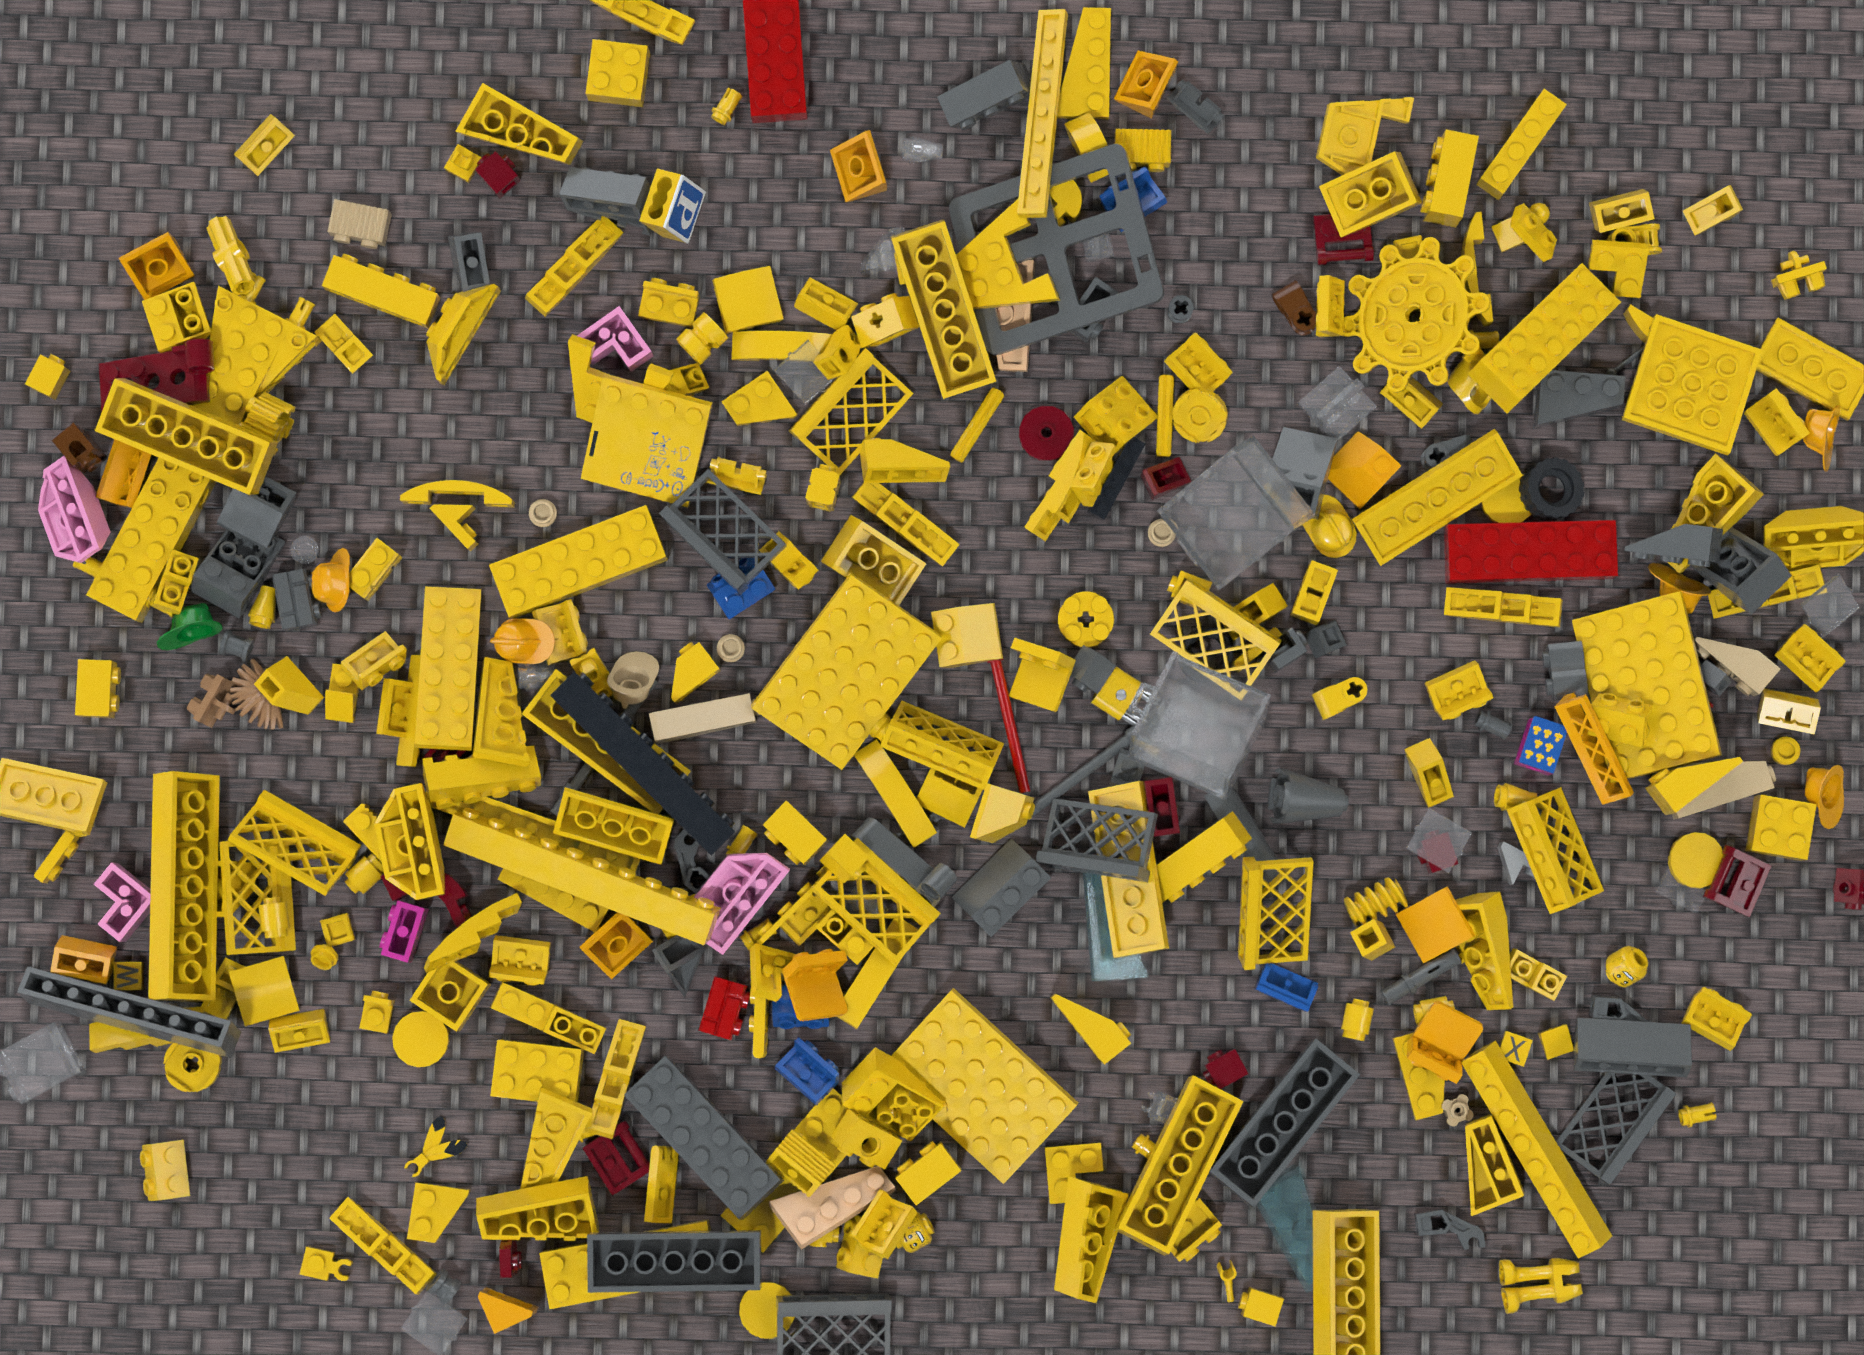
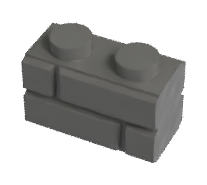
M299 569L272 575L282 630L289 632L318 626V618H322V611L319 601L314 602L311 586L312 574L309 575L307 569Z

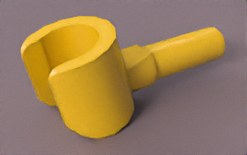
M1229 1260L1230 1268L1223 1271L1221 1263L1218 1262L1217 1270L1226 1287L1227 1302H1233L1232 1280L1236 1277V1269L1231 1260Z

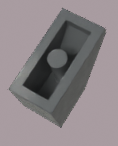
M473 231L448 236L452 264L462 292L490 285L481 232Z

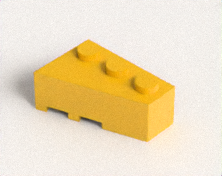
M1489 1114L1466 1123L1465 1133L1471 1216L1523 1197L1524 1189L1493 1115Z

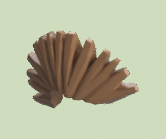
M253 658L250 660L251 669L243 664L241 666L242 669L239 668L237 670L241 679L233 677L231 680L237 686L230 688V693H234L230 695V699H236L232 702V705L240 704L235 710H242L239 714L241 717L249 711H253L248 721L249 723H252L258 716V727H261L263 724L264 729H267L269 724L270 730H274L275 724H277L279 729L283 728L281 708L272 705L254 685L265 670Z

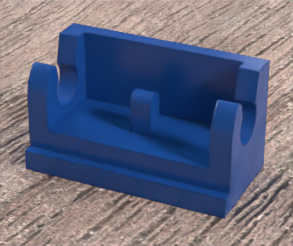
M1267 963L1264 965L1254 989L1308 1012L1318 989V983L1275 964Z

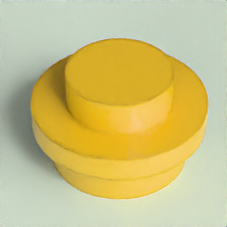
M326 944L314 946L310 953L312 964L322 970L331 969L339 959L335 950Z

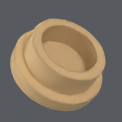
M540 499L530 506L529 518L536 526L548 527L556 520V507L549 500Z
M1158 519L1149 526L1148 538L1155 546H1168L1175 539L1176 530L1170 521Z
M725 635L717 644V653L726 662L738 661L745 652L744 642L737 635Z

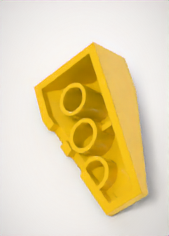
M1715 453L1696 474L1693 481L1694 485L1688 498H1685L1682 504L1683 509L1676 524H1673L1671 529L1683 524L1723 529L1724 535L1764 494L1743 474ZM1683 558L1682 564L1667 562L1679 574L1690 566L1688 559Z
M1476 893L1456 899L1458 906L1475 934L1474 937L1456 946L1461 962L1465 963L1472 975L1471 983L1487 1010L1513 1008L1508 924L1501 893Z

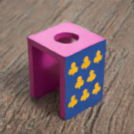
M1537 716L1528 719L1514 764L1548 776L1554 774L1567 734L1564 725Z

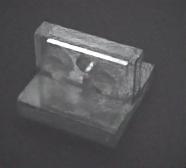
M1340 366L1297 403L1326 436L1337 438V442L1377 407L1362 391L1365 386L1357 378L1353 381Z

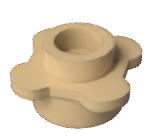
M1460 1094L1457 1098L1451 1100L1446 1099L1442 1103V1109L1450 1126H1457L1458 1122L1470 1121L1473 1118V1111L1469 1109L1467 1104L1469 1099L1464 1094ZM1456 1108L1460 1109L1459 1113L1455 1112Z

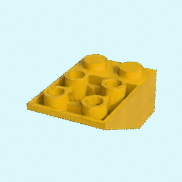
M876 1047L842 1082V1105L910 1142L944 1107V1103L898 1059Z

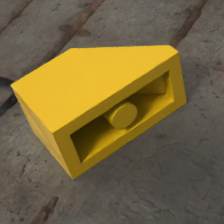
M1272 583L1257 591L1234 608L1260 625L1287 608L1288 605L1275 584ZM1228 631L1233 641L1240 637L1235 631Z
M690 642L679 651L681 656L676 660L671 695L672 700L676 704L721 671L700 642L695 645Z
M1430 738L1404 749L1412 774L1428 808L1454 797L1443 758Z

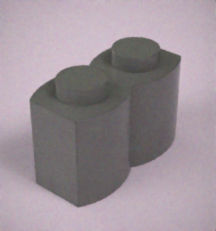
M1582 641L1548 644L1546 651H1542L1541 654L1543 668H1548L1549 679H1545L1546 695H1551L1552 702L1560 701L1564 695L1573 692L1576 697L1585 694L1588 697Z

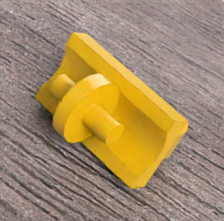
M1796 251L1788 252V261L1780 263L1783 271L1790 268L1792 271L1777 275L1775 279H1772L1773 288H1779L1784 300L1800 295L1797 281L1805 279L1809 292L1824 288L1823 272L1827 269L1825 261L1802 268V265L1810 262L1808 255L1799 257Z
M592 648L580 658L570 660V664L576 674L580 675L583 672L594 683L591 688L598 695L602 692L608 697L613 694L607 683L610 672L595 648Z

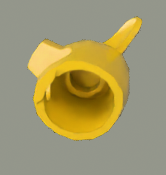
M1481 348L1474 355L1468 356L1463 354L1462 360L1447 380L1450 388L1473 414H1479L1491 400V397L1468 375L1472 368L1486 355Z

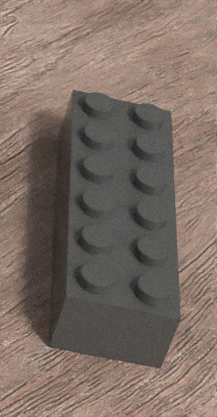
M1312 1039L1214 1161L1209 1174L1248 1206L1255 1207L1360 1074L1319 1040Z
M664 1056L624 1094L738 1219L744 1220L784 1181L670 1057Z
M761 1230L587 1234L588 1293L761 1290Z

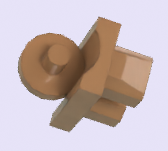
M205 674L200 687L207 690L203 701L196 697L191 699L187 710L194 715V720L212 728L217 719L222 720L226 711L234 715L236 710L230 706L233 700L230 699V688H235L236 685L218 674L216 676Z

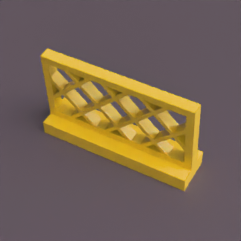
M866 348L859 352L849 372L838 376L789 430L796 439H799L826 465L835 467L838 475H841L860 454L864 440L874 438L914 394L874 358V355ZM872 364L881 372V384H866L865 372ZM885 376H886L892 383H885ZM862 377V385H854ZM897 386L904 393V396L897 403H886L885 387ZM866 387H882V403L867 404ZM851 388H862L863 404L847 405V392ZM843 398V405H836ZM886 406H894V407L887 413ZM863 407L864 424L848 425L847 408ZM867 407H883V419L879 423L868 424ZM843 408L844 425H828V413L832 409ZM824 419L825 426H817ZM864 427V440L860 444H849L848 428ZM868 427H875V428L868 434ZM844 428L845 445H829V429ZM814 429H825L826 445L814 446L806 437ZM849 447H857L851 454L849 453ZM826 448V456L819 449ZM830 448H845L846 460L839 468L830 460Z
M1190 577L1186 580L1150 633V635L1241 697H1244L1282 641ZM1182 596L1193 603L1195 614L1179 616L1177 604ZM1197 606L1200 607V608H1201L1202 610H1204L1205 612H1200V613H1198V608H1197ZM1174 609L1175 617L1168 618ZM1205 615L1213 616L1216 618L1218 629L1202 632L1199 617ZM1195 617L1198 633L1183 636L1180 620ZM1176 621L1179 637L1167 638L1159 632L1164 623ZM1221 622L1225 624L1228 628H1222ZM1235 631L1238 633L1241 645L1225 648L1222 632ZM1219 633L1222 649L1206 651L1203 636ZM1199 637L1202 652L1190 654L1185 649L1184 639ZM1244 638L1250 641L1251 643L1245 644ZM1179 640H1180L1181 647H1180L1179 645H1177L1176 643H1174L1173 641H1179ZM1257 646L1266 652L1261 662L1249 664L1246 648ZM1242 649L1245 665L1229 667L1226 652ZM1223 653L1225 668L1212 669L1208 664L1207 655ZM1203 656L1204 662H1202L1196 657ZM1256 667V669L1251 675L1250 668ZM1246 668L1248 681L1243 688H1240L1232 682L1230 671ZM1226 672L1227 678L1221 675L1220 673Z
M901 700L888 725L880 747L985 790L1004 743ZM905 713L912 715L914 717L908 718ZM931 724L936 725L940 728L934 729ZM921 725L923 730H918L915 726ZM957 735L962 736L966 739L960 740ZM947 736L949 740L944 741L941 737ZM983 746H986L993 750H985ZM967 747H973L975 751L970 752Z
M1561 787L1507 809L1549 914L1572 907L1604 891ZM1553 796L1558 805V812L1551 808ZM1537 807L1542 810V812H1541V817H1540V814H1539V812H1538ZM1549 815L1556 819L1554 828L1547 824ZM1563 825L1567 827L1569 837L1561 833ZM1548 834L1553 836L1552 843L1550 841ZM1560 841L1567 845L1565 854L1558 850ZM1574 851L1579 855V863L1572 859ZM1559 860L1564 862L1563 868L1561 867ZM1570 867L1577 871L1576 880L1569 876ZM1584 877L1589 879L1593 890L1583 885ZM1569 885L1574 888V893H1573V894H1572V891H1571Z
M263 790L259 795L256 804L228 838V841L324 896L329 893L343 873L354 864L361 844L266 790ZM256 816L268 824H256L254 817ZM271 831L274 839H262L259 832ZM278 831L286 833L291 838H281ZM252 832L255 840H246L239 835ZM302 844L307 845L315 851L305 852ZM296 845L298 853H286L284 846ZM277 846L279 854H271L266 851L265 847ZM327 858L335 861L340 865L329 866ZM320 859L323 867H311L308 860ZM301 860L304 868H295L289 861ZM326 874L327 884L325 885L316 880L314 875Z
M856 838L853 842L869 856L863 864L866 867V870L863 872L864 875H860L856 879L858 895H844L843 882L836 876H831L833 873L829 869L811 890L893 965H896L941 913L859 838ZM862 880H871L876 885V894L863 895ZM826 881H837L839 895H829L821 886ZM877 899L878 914H865L864 900ZM883 899H892L897 904V913L884 914ZM845 900H858L859 914H850L845 910ZM898 918L899 933H886L885 919ZM903 918H913L920 925V928L916 932L905 933ZM866 919H879L880 933H871L867 930ZM906 937H911V938L908 940V942L906 943V939H905V938H906ZM886 938H900L901 950L896 955L887 948Z
M230 841L219 842L227 955L296 950L291 876L265 861L260 863L251 853ZM289 845L284 846L286 853H290ZM277 846L265 847L267 852L279 854ZM229 847H236L243 854L236 865L229 858ZM247 859L257 868L250 878L240 870ZM260 873L268 881V886L264 891L253 883ZM235 874L245 882L238 893L231 887V879ZM249 887L259 896L252 906L242 898ZM280 897L281 902L287 901L290 928H287L288 936L271 938L272 946L265 947L257 939L262 933L261 925L252 934L244 924L251 915L260 923V916L255 911L258 905L265 898ZM237 902L247 910L240 921L233 916V907ZM240 930L249 940L243 948L235 949V935Z
M1243 857L1238 958L1244 970H1253L1256 964L1308 961L1313 859L1311 857L1256 861L1254 857ZM1297 867H1305V874L1297 881L1288 875ZM1276 869L1279 874L1270 883L1263 879V870ZM1286 878L1293 885L1281 895L1274 887ZM1299 889L1304 894V898L1294 906L1287 899ZM1271 891L1278 899L1267 908L1262 904V899ZM1285 903L1291 910L1280 920L1273 912ZM1297 914L1302 918V924L1293 931L1286 924ZM1270 916L1277 923L1266 933L1260 926ZM1281 928H1284L1290 935L1278 944L1271 937ZM1295 939L1301 943L1300 952L1289 953L1285 950ZM1267 941L1276 947L1269 954L1259 955V949Z

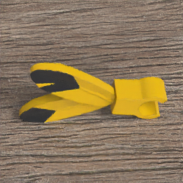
M439 1116L432 1122L426 1136L423 1153L405 1164L404 1168L407 1169L411 1163L417 1164L418 1172L412 1174V1177L419 1176L422 1169L430 1161L456 1156L467 1148V1142L461 1140L440 1144L446 1128L444 1117Z

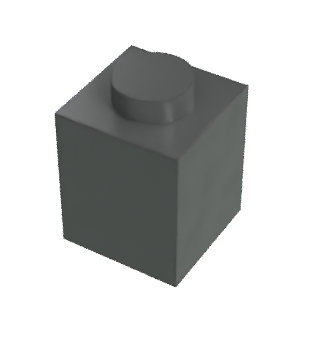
M1083 645L1074 658L1076 662L1070 675L1074 680L1071 684L1084 693L1089 689L1098 694L1116 665L1100 653Z

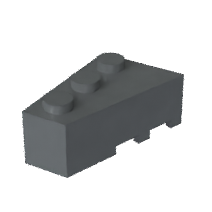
M1008 60L937 96L950 127L966 130L976 124L975 121L984 117H992L1001 110L1028 99L1030 96L1031 77L1025 64Z

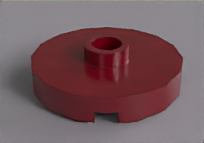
M1040 406L1032 409L1024 416L1019 426V440L1022 449L1030 457L1038 461H1052L1061 458L1074 438V428L1071 419L1064 411L1054 406ZM1045 428L1050 429L1052 435L1048 438L1041 435V431Z

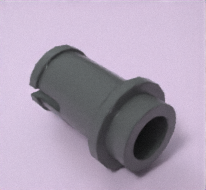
M1481 710L1474 723L1479 731H1488L1503 740L1508 737L1512 728L1511 723L1491 715L1489 710L1486 712Z

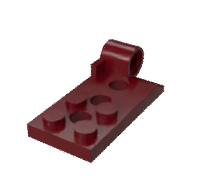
M191 339L186 341L185 345L172 347V351L99 363L101 413L115 378H125L149 388L150 380L155 376H159V385L152 390L188 405L210 402L208 373L215 370L213 341L209 339ZM180 372H185L184 382L176 385V375Z

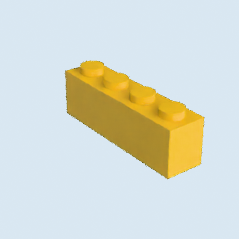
M1543 89L1476 185L1499 200L1567 104L1546 89Z
M343 254L342 257L333 255L322 283V287L326 291L429 329L441 299L435 293L436 288L424 283H420L419 286L409 283L410 279L401 274L394 273L393 277L383 273V268L369 263L368 267L357 264L358 259L347 254Z
M1233 811L1156 865L1162 903L1167 899L1171 903L1185 894L1182 890L1185 886L1189 884L1191 888H1194L1205 880L1203 876L1205 872L1210 870L1214 874L1226 865L1225 858L1231 855L1235 859L1248 850L1245 844L1253 838Z

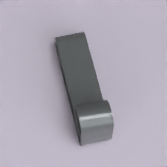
M866 818L850 836L852 841L859 838L933 907L938 904L957 881V876L951 868L939 863L933 869L874 818Z

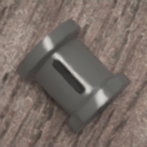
M1178 295L1170 301L1168 317L1173 323L1184 324L1191 318L1194 309L1191 299L1184 295ZM1176 304L1179 307L1186 306L1185 315L1181 312L1175 313Z
M226 630L220 644L219 653L223 655L229 653L241 657L242 661L247 662L252 653L255 640L251 637L245 639L233 635L232 631Z

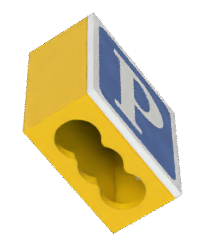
M657 169L639 221L664 238L688 244L706 191L684 175Z

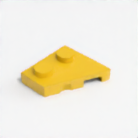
M768 371L721 401L737 426L756 422H771L772 420L786 418L794 419L798 416Z
M416 1182L407 1239L436 1243L465 1199L469 1196L470 1190Z

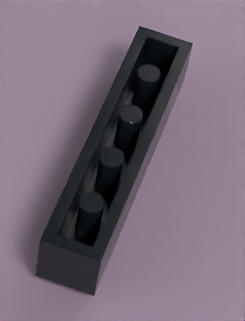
M1133 437L1125 444L1114 461L1112 470L1102 486L1100 495L1097 497L1093 507H1089L1087 513L1100 520H1105L1146 443Z

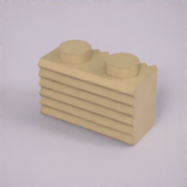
M334 199L328 233L334 236V241L350 244V240L360 241L362 247L377 249L378 245H386L392 214L387 209Z

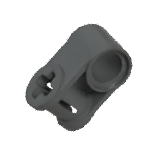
M1463 435L1430 445L1421 454L1420 463L1426 471L1432 469L1471 444V436ZM1434 453L1435 456H1440V460L1437 463L1435 460H1430L1429 456Z

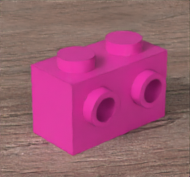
M399 900L396 905H392L388 916V921H391L389 930L383 933L379 946L382 948L381 955L412 963L429 909Z

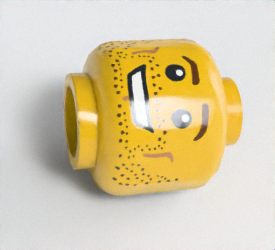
M1625 946L1608 956L1606 960V975L1611 982L1618 986L1628 987L1646 976L1648 959L1640 949Z
M918 1212L897 1244L896 1247L898 1249L903 1247L907 1252L913 1253L931 1243L932 1234L935 1231L925 1213L920 1214Z

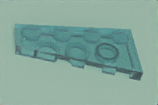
M1083 873L1092 982L1147 978L1148 973L1146 968L1143 967L1140 958L1141 954L1113 958L1101 875Z
M1297 1166L1278 1177L1256 1206L1304 1291L1308 1293L1313 1290V1213L1300 1167Z

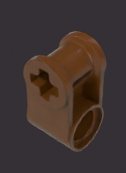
M1296 280L1271 294L1277 308L1285 316L1296 334L1307 336L1315 330L1316 312ZM1300 316H1303L1304 319L1310 318L1309 326H1306L1304 323L1298 324Z

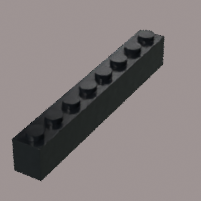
M573 672L550 696L712 856L735 833L731 828L735 823L724 812L718 815L711 808L715 803L704 792L698 795L691 788L695 783L684 772L678 775L671 768L675 763L664 752L658 755L651 748L655 743L644 732L638 735L631 728L635 723L624 712L618 715L611 708L614 702L603 692L598 695L591 688L594 683L583 672L580 675Z

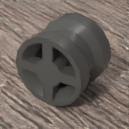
M443 1268L431 1280L426 1291L430 1294H436L439 1297V1301L445 1305L459 1290L462 1282L457 1278L452 1279L449 1276V1272Z

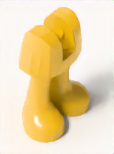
M1552 1258L1549 1260V1265L1516 1267L1511 1260H1500L1499 1280L1501 1285L1548 1279L1549 1284L1501 1288L1505 1312L1507 1314L1515 1313L1518 1311L1520 1303L1530 1300L1553 1298L1558 1304L1582 1295L1581 1284L1567 1283L1563 1285L1562 1275L1580 1273L1579 1262Z

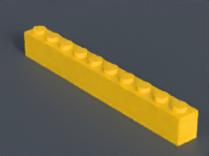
M461 808L452 816L444 846L701 945H705L711 939L721 908L715 906V903L707 898L700 897L696 899L689 896L688 892L681 888L674 887L670 889L662 886V882L650 877L644 879L636 876V872L624 867L620 869L610 866V862L598 857L594 859L584 856V853L579 849L563 848L558 846V843L553 839L537 838L532 836V833L527 829L508 827L503 820L482 817L477 810L471 808Z

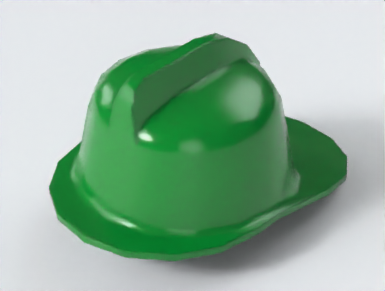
M206 603L184 607L180 614L174 615L171 630L158 639L157 647L161 650H173L184 647L200 639L212 637L220 633L222 624L213 621Z

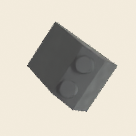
M1733 527L1722 536L1719 563L1711 562L1710 567L1690 565L1734 604L1751 615L1792 576L1776 553Z

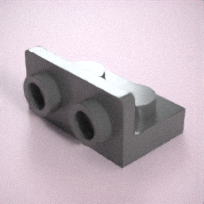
M1290 628L1284 633L1283 636L1288 644L1275 651L1272 655L1273 660L1269 663L1274 674L1307 652L1305 647L1308 643L1299 630L1295 632L1293 628Z

